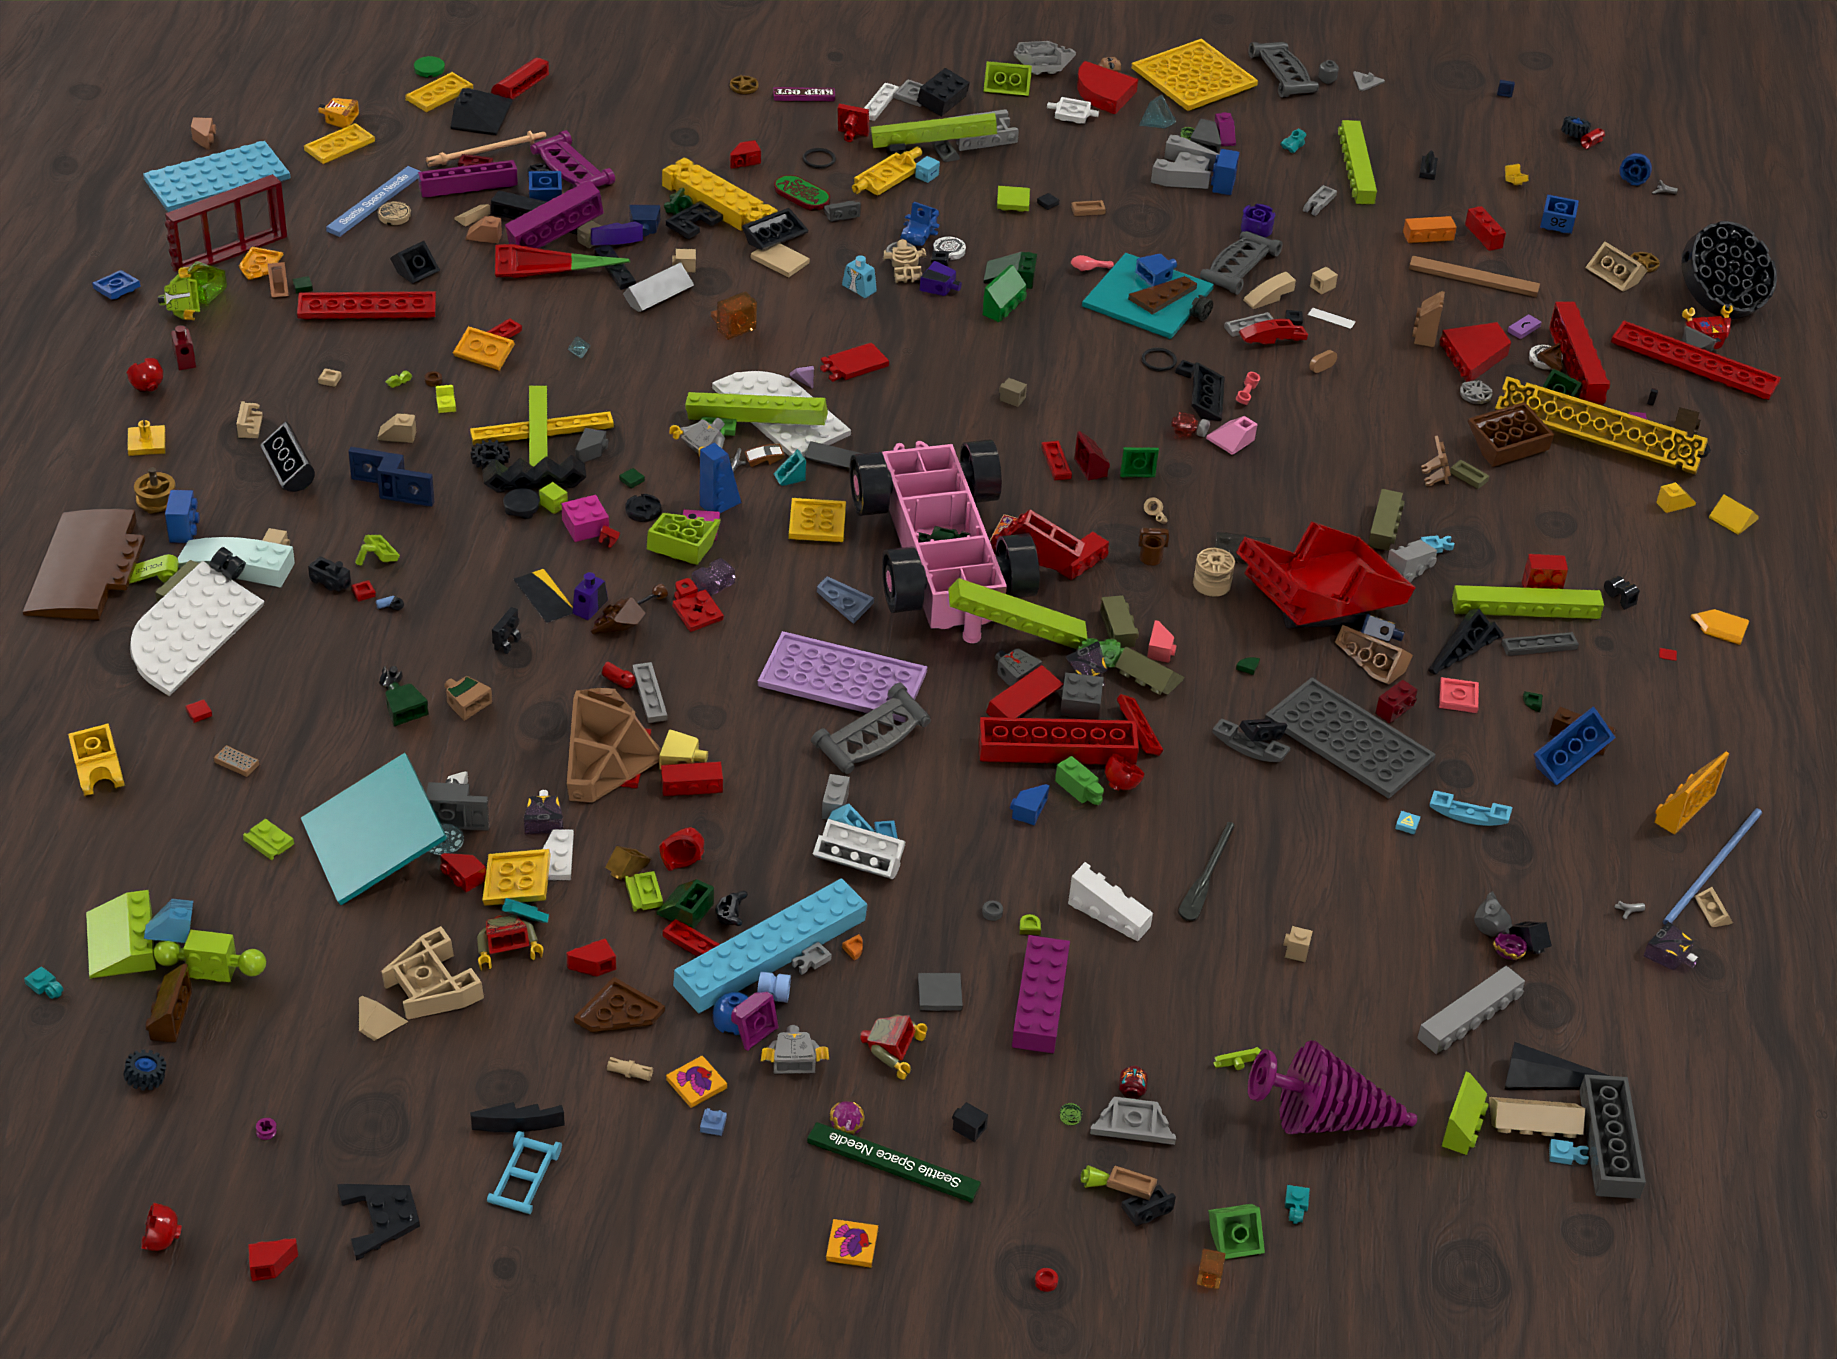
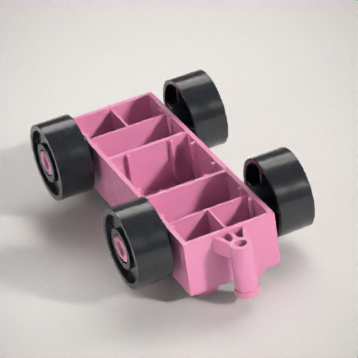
M993 440L964 442L960 450V462L953 444L929 447L922 441H917L916 447L912 449H905L902 443H897L893 451L853 454L851 456L849 468L850 487L856 513L858 516L888 513L890 511L902 548L885 549L882 555L883 587L886 602L891 613L921 610L923 607L931 629H949L953 626L964 625V632L962 634L964 641L977 643L981 639V625L987 624L991 620L950 607L948 588L958 578L1016 598L1037 595L1040 581L1039 562L1032 536L1029 533L999 536L996 543L995 556L975 503L997 501L1001 495V465ZM938 526L951 530L956 529L958 534L961 531L971 533V537L967 535L964 538L939 541L932 539L930 542L918 543L919 533L917 532L931 535L934 527Z

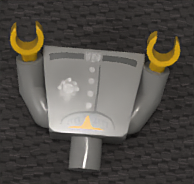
M718 417L712 424L703 419L688 427L680 428L677 425H673L670 427L669 434H673L674 439L682 436L681 438L686 445L698 453L700 457V449L712 443H716L719 447L723 448L725 438L720 430L725 423Z
M790 1025L787 1027L786 1032L779 1033L777 1040L773 1041L768 1048H763L761 1054V1061L774 1062V1074L815 1073L816 1061L829 1060L828 1047H820L814 1040H811L809 1033L799 1032V1027L796 1025Z

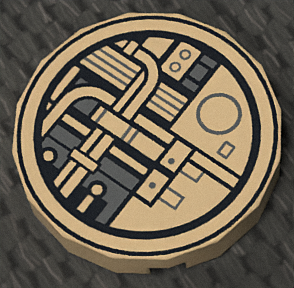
M388 202L381 205L378 209V218L385 224L388 222L391 225H400L407 222L409 217H411L410 207L401 202Z

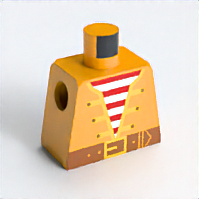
M333 98L328 105L320 104L318 111L321 114H325L326 123L345 128L350 126L359 114L358 100Z

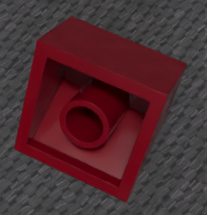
M1078 431L1074 460L1088 481L1107 477L1108 469L1110 468L1109 460L1105 458L1102 449L1098 447L1094 440Z

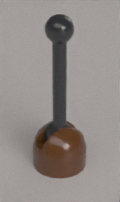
M659 583L652 589L651 595L638 601L637 604L641 605L653 597L659 600L668 596L667 589L662 583Z

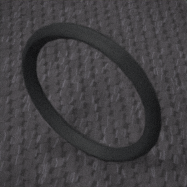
M813 148L804 153L803 161L808 166L814 168H827L835 163L836 156L828 149ZM814 151H823L831 154L833 160L825 165H816L809 163L806 156Z
M1156 347L1150 348L1142 354V362L1152 370L1167 371L1176 365L1177 357L1168 349ZM1152 351H1162L1170 354L1174 362L1168 367H1154L1146 362L1145 356Z

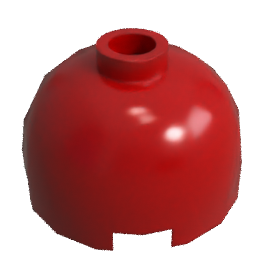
M146 358L144 359L145 362L139 365L134 363L126 372L131 385L139 391L156 390L163 380V369L158 360Z
M1113 754L1105 766V775L1110 781L1109 786L1117 791L1119 789L1132 790L1137 787L1143 780L1145 773L1134 763L1131 765L1124 761L1125 757Z
M153 1203L151 1205L145 1223V1235L147 1236H142L141 1249L160 1251L169 1247L174 1239H179L182 1225H178V1217L174 1210L162 1204Z

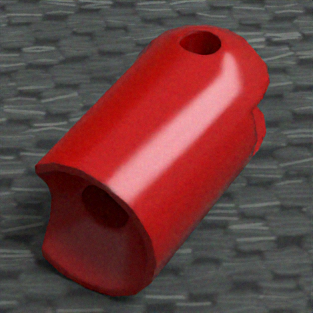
M1596 128L1582 136L1581 145L1585 149H1589L1602 142V137L1605 136L1604 130Z
M607 662L602 668L601 673L603 677L623 688H631L635 684L636 678L630 671H624L610 662Z

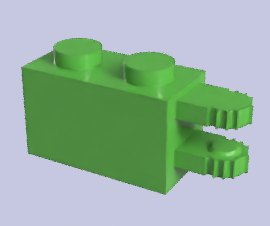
M1072 756L1057 764L1055 782L1079 802L1084 803L1088 800L1094 805H1101L1104 788L1098 783L1099 778Z

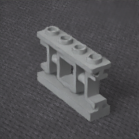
M1007 110L963 115L995 113L997 134L959 138L956 144L959 145L958 149L963 151L1017 143L1019 130L1016 127L1008 128L1010 126V118L1008 117Z

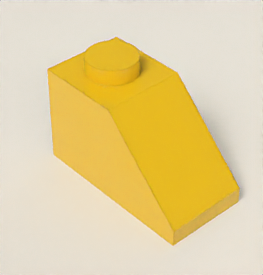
M1676 482L1661 486L1656 502L1666 513L1696 505V502Z

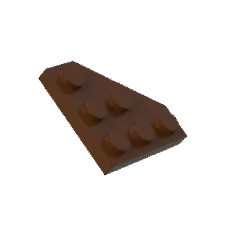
M613 977L574 1016V1023L590 1032L652 1025L665 1012V1005Z

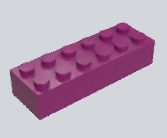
M588 180L532 211L523 214L519 218L505 224L509 244L539 249L604 214L600 191Z
M1028 935L1012 1048L1054 1054L1070 941Z

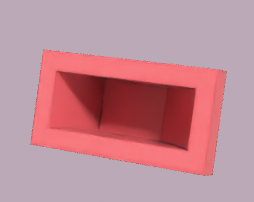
M1156 620L1147 657L1152 660L1169 663L1171 656H1175L1177 645L1173 644L1174 636Z

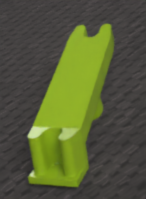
M1256 1047L1254 1049L1216 1056L1215 1068L1234 1065L1236 1070H1241L1244 1068L1245 1062L1254 1061L1262 1050Z

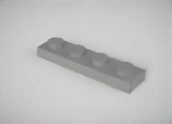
M652 662L633 665V673L636 678L647 722L666 721L667 713Z

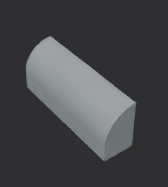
M680 262L629 287L623 295L632 308L641 312L694 286Z

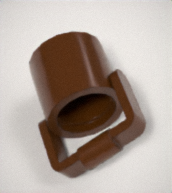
M1140 529L1138 547H1141L1140 561L1151 566L1162 562L1164 547H1168L1169 542L1168 529Z

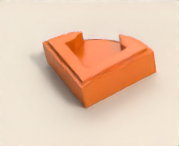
M859 934L842 943V948L854 961L860 957L863 951V940Z

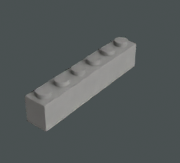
M1505 966L1421 1024L1417 1039L1435 1054L1443 1049L1447 1050L1457 1039L1461 1040L1468 1031L1478 1028L1485 1019H1491L1495 1012L1505 1009L1512 1000H1518L1524 992L1525 980Z

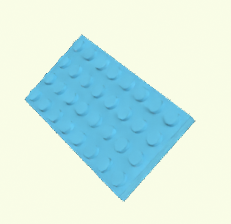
M259 141L251 145H244L240 148L211 154L203 158H196L192 161L181 162L180 164L166 166L158 170H151L143 173V176L167 212L272 174L280 181L290 179V172L265 141Z

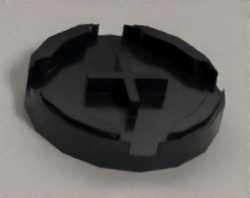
M641 494L638 497L634 495L625 504L626 514L634 521L649 522L655 520L661 514L660 500L653 495Z

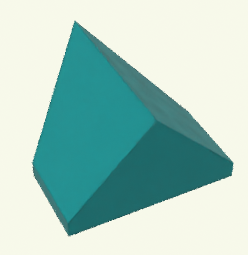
M798 449L774 473L781 486L806 480V460Z

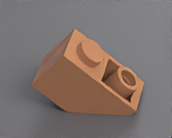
M193 117L191 124L192 139L205 149H210L211 143L214 142V134H216V125L213 124V119Z

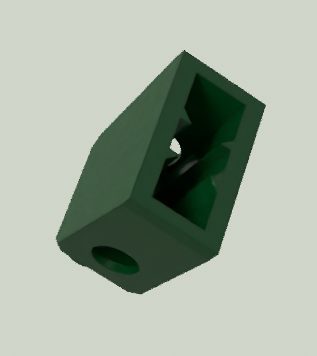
M397 682L389 685L388 691L385 692L386 706L394 727L429 715L427 699L412 684L400 686Z

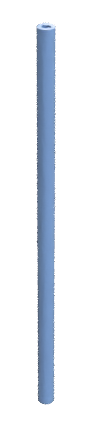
M1756 808L1666 916L1663 920L1664 925L1667 922L1672 923L1759 818L1762 814L1760 809Z

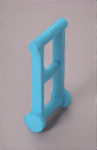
M518 1131L513 1142L515 1151L494 1194L489 1193L487 1202L531 1214L533 1205L530 1204L551 1159H558L562 1143L555 1142L553 1146L525 1138L524 1132ZM524 1147L547 1153L538 1173L515 1167ZM510 1175L533 1182L523 1203L501 1196Z

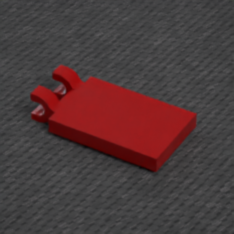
M871 342L829 355L828 357H822L821 361L824 365H821L820 369L823 372L830 370L833 374L829 375V379L833 382L842 377L847 380L888 367L889 360Z

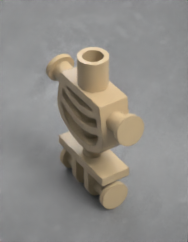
M902 239L897 242L898 247H893L892 252L884 250L883 260L892 259L896 283L898 281L907 283V279H911V282L921 279L923 275L921 266L917 265L919 257L926 258L924 248L917 251L915 246L908 247L907 241Z

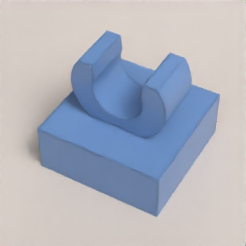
M709 1108L705 1109L700 1132L722 1136L727 1113L721 1110L712 1111Z

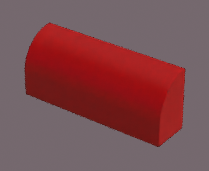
M533 58L495 84L491 89V93L515 99L549 75V62L541 58Z
M1041 665L990 700L986 713L990 717L1019 718L1059 690L1064 684Z

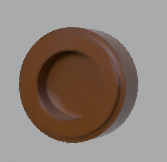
M437 371L426 373L425 384L430 387L441 385L442 374Z

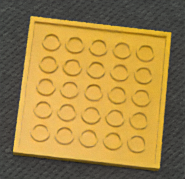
M1203 39L1133 62L1131 67L1187 111L1258 85L1256 78Z

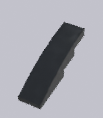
M514 1102L470 1112L472 1130L526 1132L565 1126L562 1105L540 1110L538 1104H533L516 1109Z

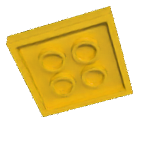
M792 498L789 539L843 542L846 501Z
M541 849L488 854L483 892L484 906L504 904L505 898L518 902L546 900L551 858L550 850Z

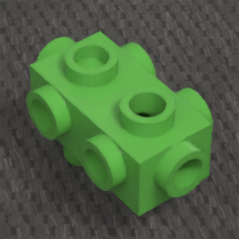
M1088 638L1086 641H1082V646H1078V650L1097 642L1098 639ZM1106 639L1105 642L1098 641L1100 647L1092 650L1095 652V656L1085 654L1078 657L1095 664L1102 663V658H1104L1106 667H1115L1124 648H1120V642H1117V640Z

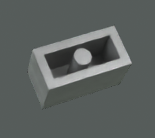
M830 774L822 802V819L828 820L832 810L846 805L849 795L850 777Z

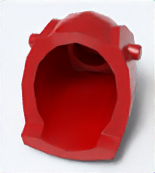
M692 827L681 829L670 835L660 844L661 859L668 871H672L674 868L686 867L697 860H701V856L704 853V838L696 829Z

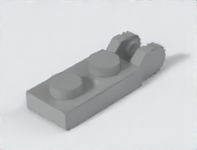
M1323 185L1309 198L1303 207V211L1308 212L1313 206L1312 215H1318L1320 209L1322 210L1337 195V190Z

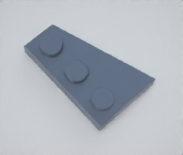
M828 576L817 586V593L853 624L874 604L873 597Z

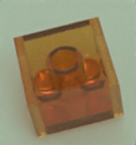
M746 291L717 302V330L728 340L756 329L757 301Z

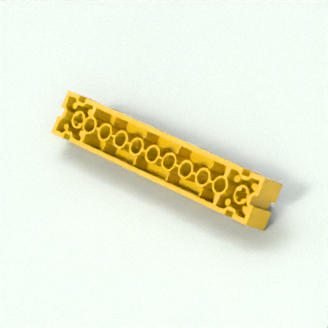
M1508 376L1502 388L1505 395L1504 397L1499 396L1495 410L1526 402L1549 429L1676 468L1678 464L1682 466V471L1695 475L1701 462L1698 454L1703 455L1708 442V438L1695 434L1693 438L1687 437V432L1534 384L1526 382V385L1522 386L1520 380Z

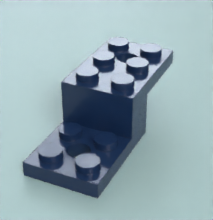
M350 447L351 479L378 483L379 497L381 499L433 506L434 489L432 474L405 470L404 455Z

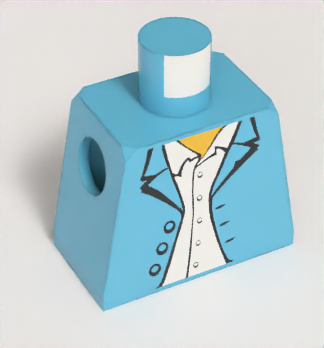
M857 256L854 261L846 265L842 285L867 298L877 290L875 269L865 263L866 258L864 256Z

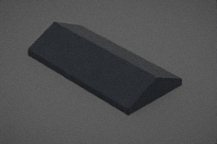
M790 208L742 226L749 245L760 250H765L806 234L809 231Z
M1196 362L1194 364L1191 406L1201 419L1221 421L1225 377Z

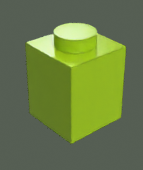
M553 482L539 490L540 504L553 514L562 510L561 503L568 502L567 492Z

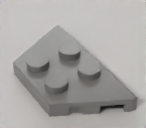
M1113 1097L1108 1108L1104 1109L1100 1114L1098 1121L1092 1124L1090 1134L1174 1145L1176 1141V1136L1171 1133L1168 1127L1169 1122L1162 1114V1109L1158 1102Z

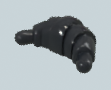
M746 891L731 893L719 900L715 907V913L719 922L725 925H742V920L738 918L739 905L741 900L748 896Z

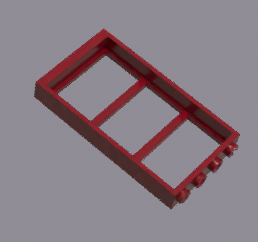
M273 174L165 213V226L168 231L167 240L170 245L169 254L172 259L171 266L173 271L177 273L180 268L189 267L188 274L244 254L251 247L260 248L287 237L282 183ZM266 191L271 228L244 237L240 200ZM234 203L238 240L212 250L207 212ZM200 215L205 253L182 261L177 223Z

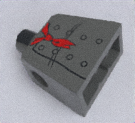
M1015 649L1008 654L1000 650L995 656V659L998 661L997 673L1010 687L1042 665L1041 660L1020 649Z

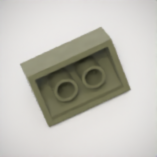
M1126 646L1115 667L1120 669V674L1128 678L1130 675L1135 677V682L1144 687L1146 684L1152 686L1151 691L1159 695L1162 692L1169 694L1185 678Z

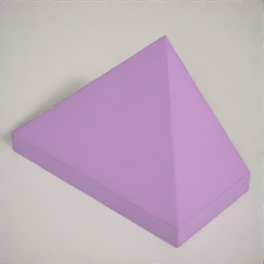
M813 366L796 368L789 373L790 377L813 388Z

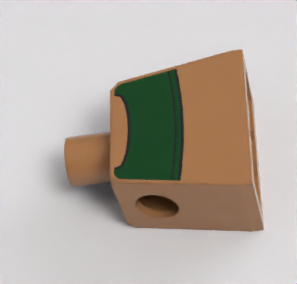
M468 676L458 682L448 679L445 683L447 703L464 721L492 703L491 688Z

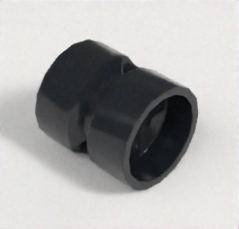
M221 547L212 557L209 566L217 572H222V575L228 580L234 581L244 570L246 562L238 556L233 557L231 551Z

